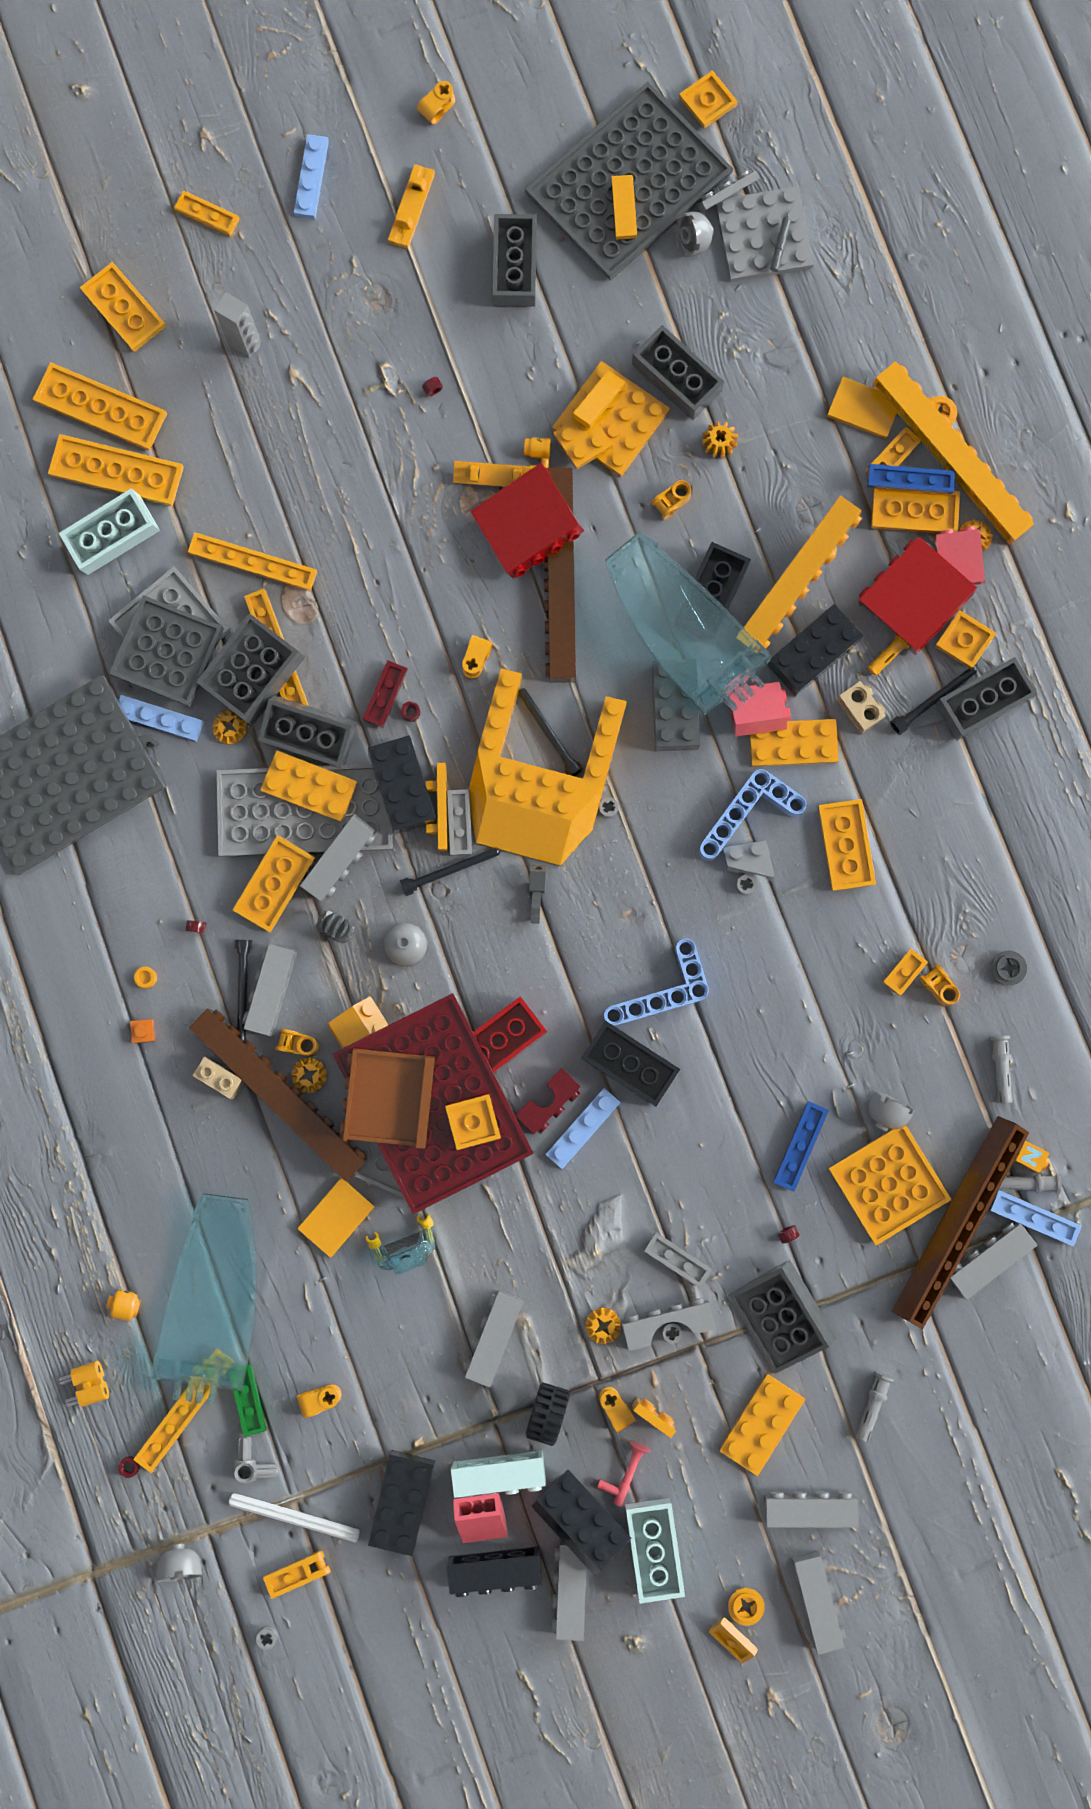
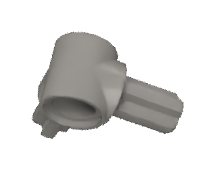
M240 1437L238 1439V1459L234 1460V1475L238 1482L245 1484L256 1482V1478H276L278 1476L277 1464H256L255 1459H251V1437ZM248 1466L251 1469L250 1474L247 1477H241L238 1474L240 1467Z

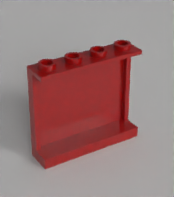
M539 463L470 511L504 570L513 579L523 576L533 565L541 564L545 557L560 551L564 544L576 540L585 531L578 523L552 480L550 472L542 463Z
M920 537L915 541L910 540L903 548L905 550L900 557L896 555L888 564L890 567L885 573L881 571L874 578L873 581L875 583L870 588L868 586L864 588L859 594V606L864 605L909 645V650L915 655L921 651L977 590V587Z

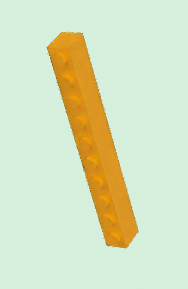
M895 361L875 378L873 382L875 388L915 435L922 440L921 442L944 469L955 471V482L1009 545L1034 525L1032 516L1027 511H1023L1018 505L1017 498L1004 489V483L999 478L993 476L987 463L981 462L977 457L976 450L964 442L962 434L957 429L954 430L947 416L935 408L934 401L924 395L919 383L912 381L903 365H899Z

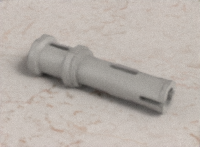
M1010 1036L990 1037L993 1043V1055L991 1058L995 1061L998 1103L1013 1102L1009 1060L1012 1058L1008 1045Z
M1036 1174L1034 1177L1006 1176L999 1190H1034L1037 1194L1042 1192L1060 1194L1062 1181L1060 1174H1055V1176Z
M878 1371L874 1373L876 1377L872 1389L868 1390L869 1401L855 1435L856 1438L867 1442L870 1440L882 1402H885L888 1398L886 1394L890 1383L894 1381L893 1377Z

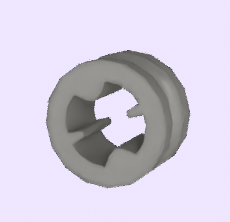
M611 797L602 799L599 804L600 814L605 818L614 817L618 812L617 801ZM612 803V808H615L613 812L608 811L606 813L603 811L605 810V807H602L604 804Z
M748 875L741 876L736 882L737 891L742 895L751 894L756 889L754 877ZM741 881H751L749 884L752 885L751 889L743 890L741 888L743 887V885H740Z
M670 1322L663 1327L662 1336L665 1341L675 1344L681 1340L683 1333L677 1323ZM671 1327H676L675 1331L678 1330L679 1332L678 1335H674V1339H669V1335L666 1336V1331H670Z
M270 1626L261 1628L256 1636L258 1647L263 1650L273 1648L278 1639L277 1631ZM270 1633V1639H273V1641L264 1643L262 1641L264 1637H261V1635Z

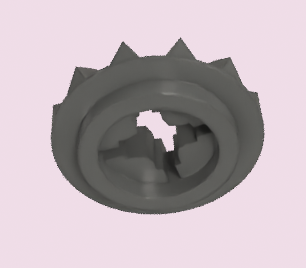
M1003 951L997 954L992 961L991 971L995 980L999 981L1002 985L1012 986L1024 979L1027 973V964L1019 953ZM1007 961L1010 966H1017V968L1011 971L1010 975L1007 971L1000 969L1007 965Z

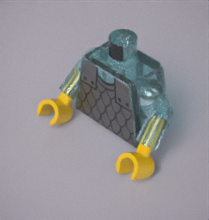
M426 1212L427 1217L425 1220H422L420 1215L417 1216V1221L423 1229L422 1231L383 1247H380L381 1241L377 1232H374L376 1236L374 1240H369L368 1236H366L368 1247L373 1250L374 1257L381 1269L393 1270L396 1275L422 1266L427 1262L428 1256L435 1249V1240L431 1228L433 1220L429 1213Z

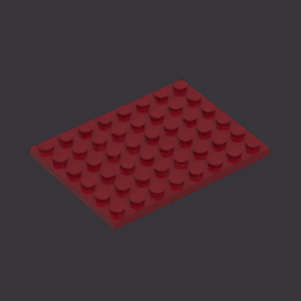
M454 993L332 1053L345 1079L346 1076H350L351 1067L347 1066L348 1053H352L354 1048L435 1056L425 1149L416 1148V1146L377 1142L413 1215L534 1154ZM489 1094L501 1138L457 1150L445 1106Z

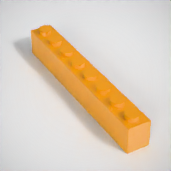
M840 495L736 637L737 641L756 655L760 651L762 653L766 651L771 643L768 641L772 634L777 635L784 626L781 623L786 616L790 618L797 608L794 604L799 598L803 600L810 589L807 587L810 582H816L823 573L820 570L824 563L829 564L836 555L833 552L838 545L842 547L849 536L846 533L851 527L855 529L862 520L860 517L861 509Z

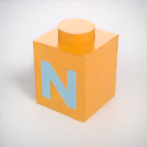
M1025 1141L1014 1162L1034 1173H1040L1041 1170L1044 1171L1049 1163V1152Z

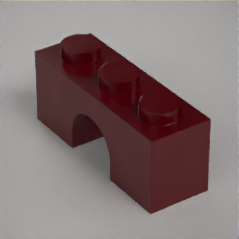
M562 1068L547 1083L554 1093L553 1103L548 1107L542 1108L530 1100L515 1115L533 1134L536 1132L541 1134L549 1126L547 1121L552 1116L557 1118L565 1110L563 1107L565 1102L569 1100L572 1103L580 1094L578 1089L581 1086Z

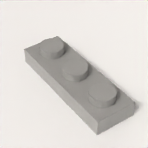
M746 170L736 176L738 179L736 182L731 184L729 180L719 186V192L713 194L711 191L702 196V202L697 204L699 211L702 212L759 179L757 172L749 173Z
M469 789L447 790L450 855H472Z
M655 1232L644 1249V1252L699 1288L702 1287L713 1270L657 1232Z

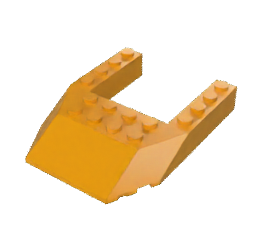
M501 668L469 785L470 813L476 843L561 866L593 830L627 701L608 696L605 697L584 778L574 777L501 757L522 682L521 673Z

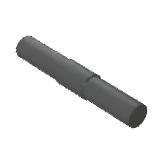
M784 217L782 220L770 267L772 272H778L791 223V219L788 217Z

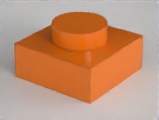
M154 1019L130 1021L132 1043L155 1041Z

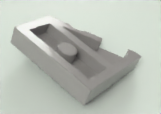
M766 840L723 847L728 871L742 872L753 877L755 875L768 877L767 880L775 881V874Z

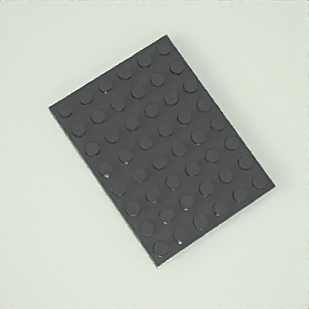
M647 81L526 187L525 193L611 281L678 221L676 220L678 215L689 212L702 200V196L711 192L732 174L733 168ZM633 175L637 238L616 240L612 176Z
M101 674L0 736V846L16 875H21L166 788L104 675Z

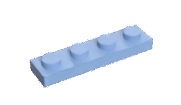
M307 134L294 208L295 217L314 220L316 218L329 143L328 137Z
M120 695L119 703L129 721L197 742L204 723L202 720Z
M603 1088L546 1155L563 1169L621 1102Z
M998 1190L989 1208L991 1212L1021 1223L1028 1228L1073 1247L1082 1227L1077 1223Z

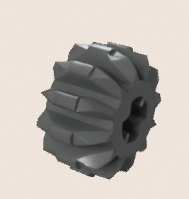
M323 911L317 920V930L339 943H346L353 934V924L331 911Z

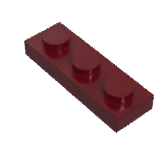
M387 660L363 716V721L384 728L408 668Z

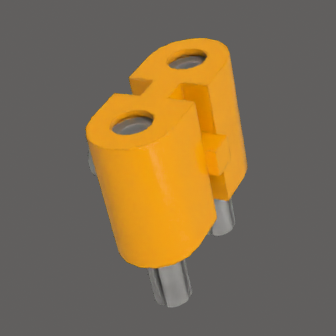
M99 1361L71 1369V1374L59 1378V1381H62L60 1382L61 1385L72 1382L73 1386L77 1388L76 1396L66 1399L67 1407L75 1404L84 1407L109 1398L108 1386L106 1381L104 1382L103 1380L104 1372Z

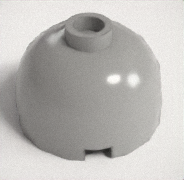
M686 212L677 216L676 220L679 221L678 225L674 226V237L678 249L682 250L683 248L686 253L683 254L685 257H692L703 253L710 246L713 236V227L707 217L699 212Z
M401 923L393 926L387 932L384 938V950L386 956L393 963L409 967L417 964L424 958L428 942L425 934L418 926L412 923Z
M875 1090L869 1102V1113L871 1118L876 1121L875 1126L884 1131H888L889 1128L896 1130L903 1128L908 1124L915 1110L908 1105L904 1107L901 1101L882 1092L878 1093Z
M184 1544L170 1546L171 1550L163 1553L156 1565V1577L159 1583L177 1582L180 1579L190 1580L202 1576V1563L199 1555L192 1549L184 1548Z

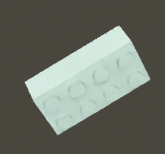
M131 488L61 531L59 535L79 570L89 575L156 534L160 529L141 496Z
M542 1450L455 1461L451 1467L454 1498L494 1494L505 1491V1494H516L519 1492V1489L528 1488V1491L531 1492L539 1491L542 1489L541 1486H546Z
M670 1498L625 1504L629 1535L632 1538L630 1542L639 1603L685 1597Z

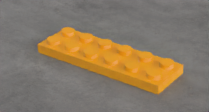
M50 362L32 399L41 406L150 451L167 415L166 410Z
M59 434L48 475L118 494H123L132 488L143 500L173 507L184 466L180 463Z

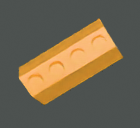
M370 996L350 1007L328 1022L327 1025L340 1046L344 1048L388 1026V1023Z

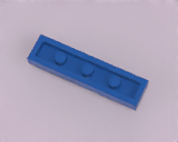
M869 464L867 487L941 494H953L955 471Z
M807 1101L773 1183L793 1192L795 1191L828 1114V1109Z

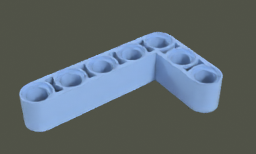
M764 769L756 770L702 842L699 848L700 857L705 861L714 860L761 796L790 817H798L804 812L806 800ZM757 776L763 777L765 785H757L754 778ZM780 789L783 793V797H774L772 794V790ZM742 794H750L753 801L750 803L744 802ZM790 802H798L801 809L799 811L792 810ZM732 810L737 811L740 814V819L732 820L729 812ZM718 828L726 829L727 837H719L716 830ZM711 845L714 847L715 853L707 855L703 847Z
M687 938L682 939L675 947V954L684 985L610 1006L605 1010L604 1021L609 1022L613 1026H619L704 1000L708 995L709 989L694 942ZM688 944L691 947V953L688 955L682 954L679 950L680 945ZM691 964L696 966L697 974L695 976L688 975L686 973V966ZM698 985L703 988L704 994L702 997L693 995L692 989L694 986ZM673 992H680L682 994L683 1000L681 1003H674L672 1001L671 994ZM652 998H659L661 1000L662 1006L660 1009L655 1010L651 1008L650 1000ZM630 1005H639L641 1013L638 1016L631 1015L629 1013ZM615 1010L619 1012L620 1019L617 1022H611L607 1016L609 1011Z

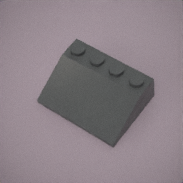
M249 613L196 682L243 720L254 725L266 709L268 700L277 695L304 660L305 656Z
M791 1260L774 1267L728 1295L774 1374L830 1347L837 1338Z

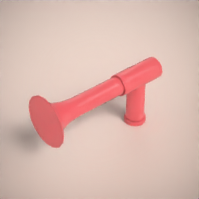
M629 1441V1444L632 1446V1455L619 1487L604 1482L602 1479H600L597 1489L615 1495L613 1503L617 1506L623 1505L641 1457L646 1452H651L648 1447L635 1441Z

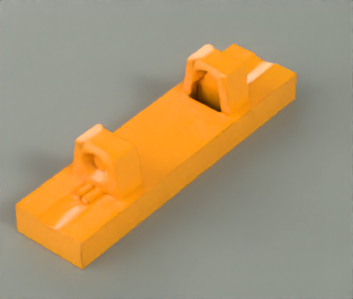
M414 164L388 237L389 244L405 249L409 248L435 175L433 169Z
M455 460L453 483L506 487L534 467Z
M437 763V781H425L428 792H437L438 824H426L427 835H437L439 852H448L446 763Z

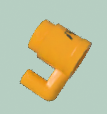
M525 438L524 456L539 458L541 463L546 468H549L551 438Z

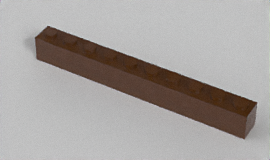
M547 468L552 480L573 513V469ZM569 541L563 545L560 551L548 555V558L544 559V571H548V579H544V592H549V600H544L545 613H549V621H545V634H549V642H545V655H550V663H545L546 676H550V683L576 682L574 541Z
M207 1008L189 1028L345 1182H350L368 1163L364 1159L366 1154L357 1146L353 1148L348 1143L350 1139L344 1141V1135L340 1134V1132L338 1133L333 1128L335 1124L327 1116L322 1118L317 1113L318 1107L310 1100L306 1102L301 1097L303 1093L295 1085L291 1087L286 1082L288 1078L280 1070L275 1072L270 1067L272 1062L263 1054L259 1056L254 1051L256 1047L248 1039L244 1042L239 1037L241 1032L234 1025L228 1026L223 1021L225 1016L217 1009L213 1011Z
M997 1116L891 1312L923 1330L1030 1132L1017 1123Z

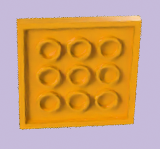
M601 361L553 425L552 430L555 432L574 420L572 418L574 411L608 370L624 380L625 386L596 420L613 447L595 458L597 462L619 477H622L668 415L670 407Z
M906 1125L897 1130L891 1129L828 1168L875 1246L952 1200Z

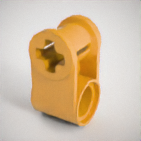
M440 81L417 105V111L431 124H436L455 103L451 83Z
M679 480L658 494L650 504L656 506L662 514V519L666 520L688 503L691 497V486L687 481ZM683 489L687 494L685 496H678L676 491Z
M472 635L462 662V670L465 677L476 679L480 676L492 650L493 642ZM472 664H475L476 668L473 667L472 670L468 669V666L471 667Z
M935 964L933 970L925 976L921 975L919 977L923 986L931 992L942 1006H951L959 1000L960 992L949 979L947 973L940 965ZM944 990H949L952 992V1001H947L944 999Z
M280 1028L281 1035L275 1050L304 1056H314L318 1053L320 1045L316 1038ZM307 1040H311L313 1043V1048L309 1052H305L303 1049V1045Z
M329 1384L297 1395L296 1399L303 1418H308L333 1408L341 1399L342 1392L337 1385ZM328 1392L330 1395H335L333 1400H331V1398H326Z
M605 1387L600 1391V1403L617 1433L636 1421L627 1404L623 1402L615 1388ZM607 1394L613 1396L614 1401L612 1403L606 1401Z

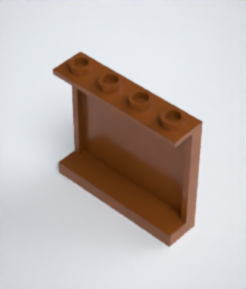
M354 1048L352 1053H348L347 1066L351 1067L350 1076H346L345 1089L349 1090L348 1098L343 1099L342 1112H346L345 1121H341L340 1134L344 1135L343 1140L347 1141V1139L409 1145L425 1149L435 1056Z

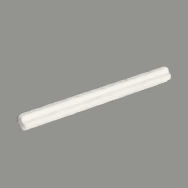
M233 1493L229 1500V1506L348 1541L357 1542L360 1535L359 1529Z

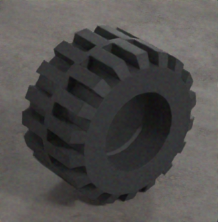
M544 1382L539 1386L527 1426L526 1438L550 1446L556 1443L570 1397L569 1390Z

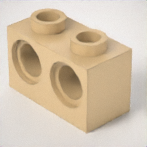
M860 681L840 694L837 702L862 735L881 722L886 716L883 706L879 702L876 703L873 699L871 689ZM851 695H860L861 702H854ZM864 712H872L874 715V719H866L864 716Z
M208 1057L202 1059L193 1074V1077L229 1099H235L245 1083L238 1075Z

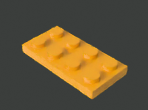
M113 262L80 287L83 294L133 352H136L167 327L165 322Z
M873 488L871 529L940 534L943 530L958 532L960 491H954L953 494Z
M836 719L787 721L786 730L749 735L751 767L839 762Z
M276 750L260 791L342 823L358 782Z
M862 799L819 805L818 811L832 892L876 885Z
M277 835L233 908V911L271 933L316 857Z
M766 1373L722 1443L719 1451L758 1476L804 1403L805 1398Z

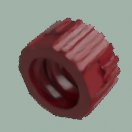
M432 377L422 385V389L428 397H432L443 389V385L438 377Z
M411 701L404 703L401 709L402 717L407 722L417 721L421 714L418 704ZM408 708L415 709V714L413 716H408L406 714V710Z
M187 920L186 931L205 933L206 922Z
M795 1225L786 1227L777 1233L782 1244L791 1242L800 1236Z
M128 1456L121 1460L118 1466L120 1475L125 1478H132L139 1472L140 1465L133 1460L135 1457ZM126 1462L133 1464L134 1469L132 1472L125 1471L124 1466Z

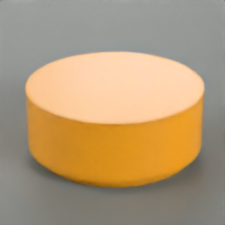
M140 967L134 973V982L140 988L149 989L157 981V974L152 968Z

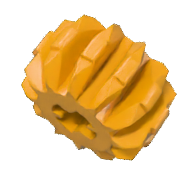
M719 421L715 422V427L709 424L707 427L708 431L703 432L702 436L705 439L702 440V445L707 446L705 449L706 453L713 451V458L718 453L723 459L725 453L731 455L733 452L732 448L737 447L738 443L736 440L738 439V434L733 433L735 430L734 426L727 428V421L724 422L723 426H720Z

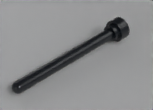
M973 667L972 670L967 669L905 716H896L890 721L892 729L898 735L907 731L911 721L936 704L940 698L951 693L977 673L976 667Z
M525 688L519 689L520 697L565 763V773L575 777L584 768L579 761L572 760Z
M490 849L414 880L413 878L408 879V877L402 879L400 883L405 896L414 894L413 891H416L417 887L494 858L500 854V849Z
M235 940V949L239 953L237 1029L241 1032L239 1037L244 1042L246 1040V1029H244L245 1024H242L247 1009L248 953L252 949L253 940Z

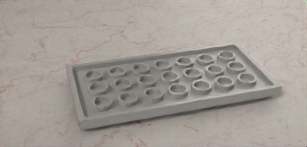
M372 765L319 766L358 782L342 823L261 792L260 789L269 768L216 770L218 856L266 855L277 835L308 853H325L354 814L375 829L372 834L375 836L374 840L368 847L364 845L360 851L393 850V831Z

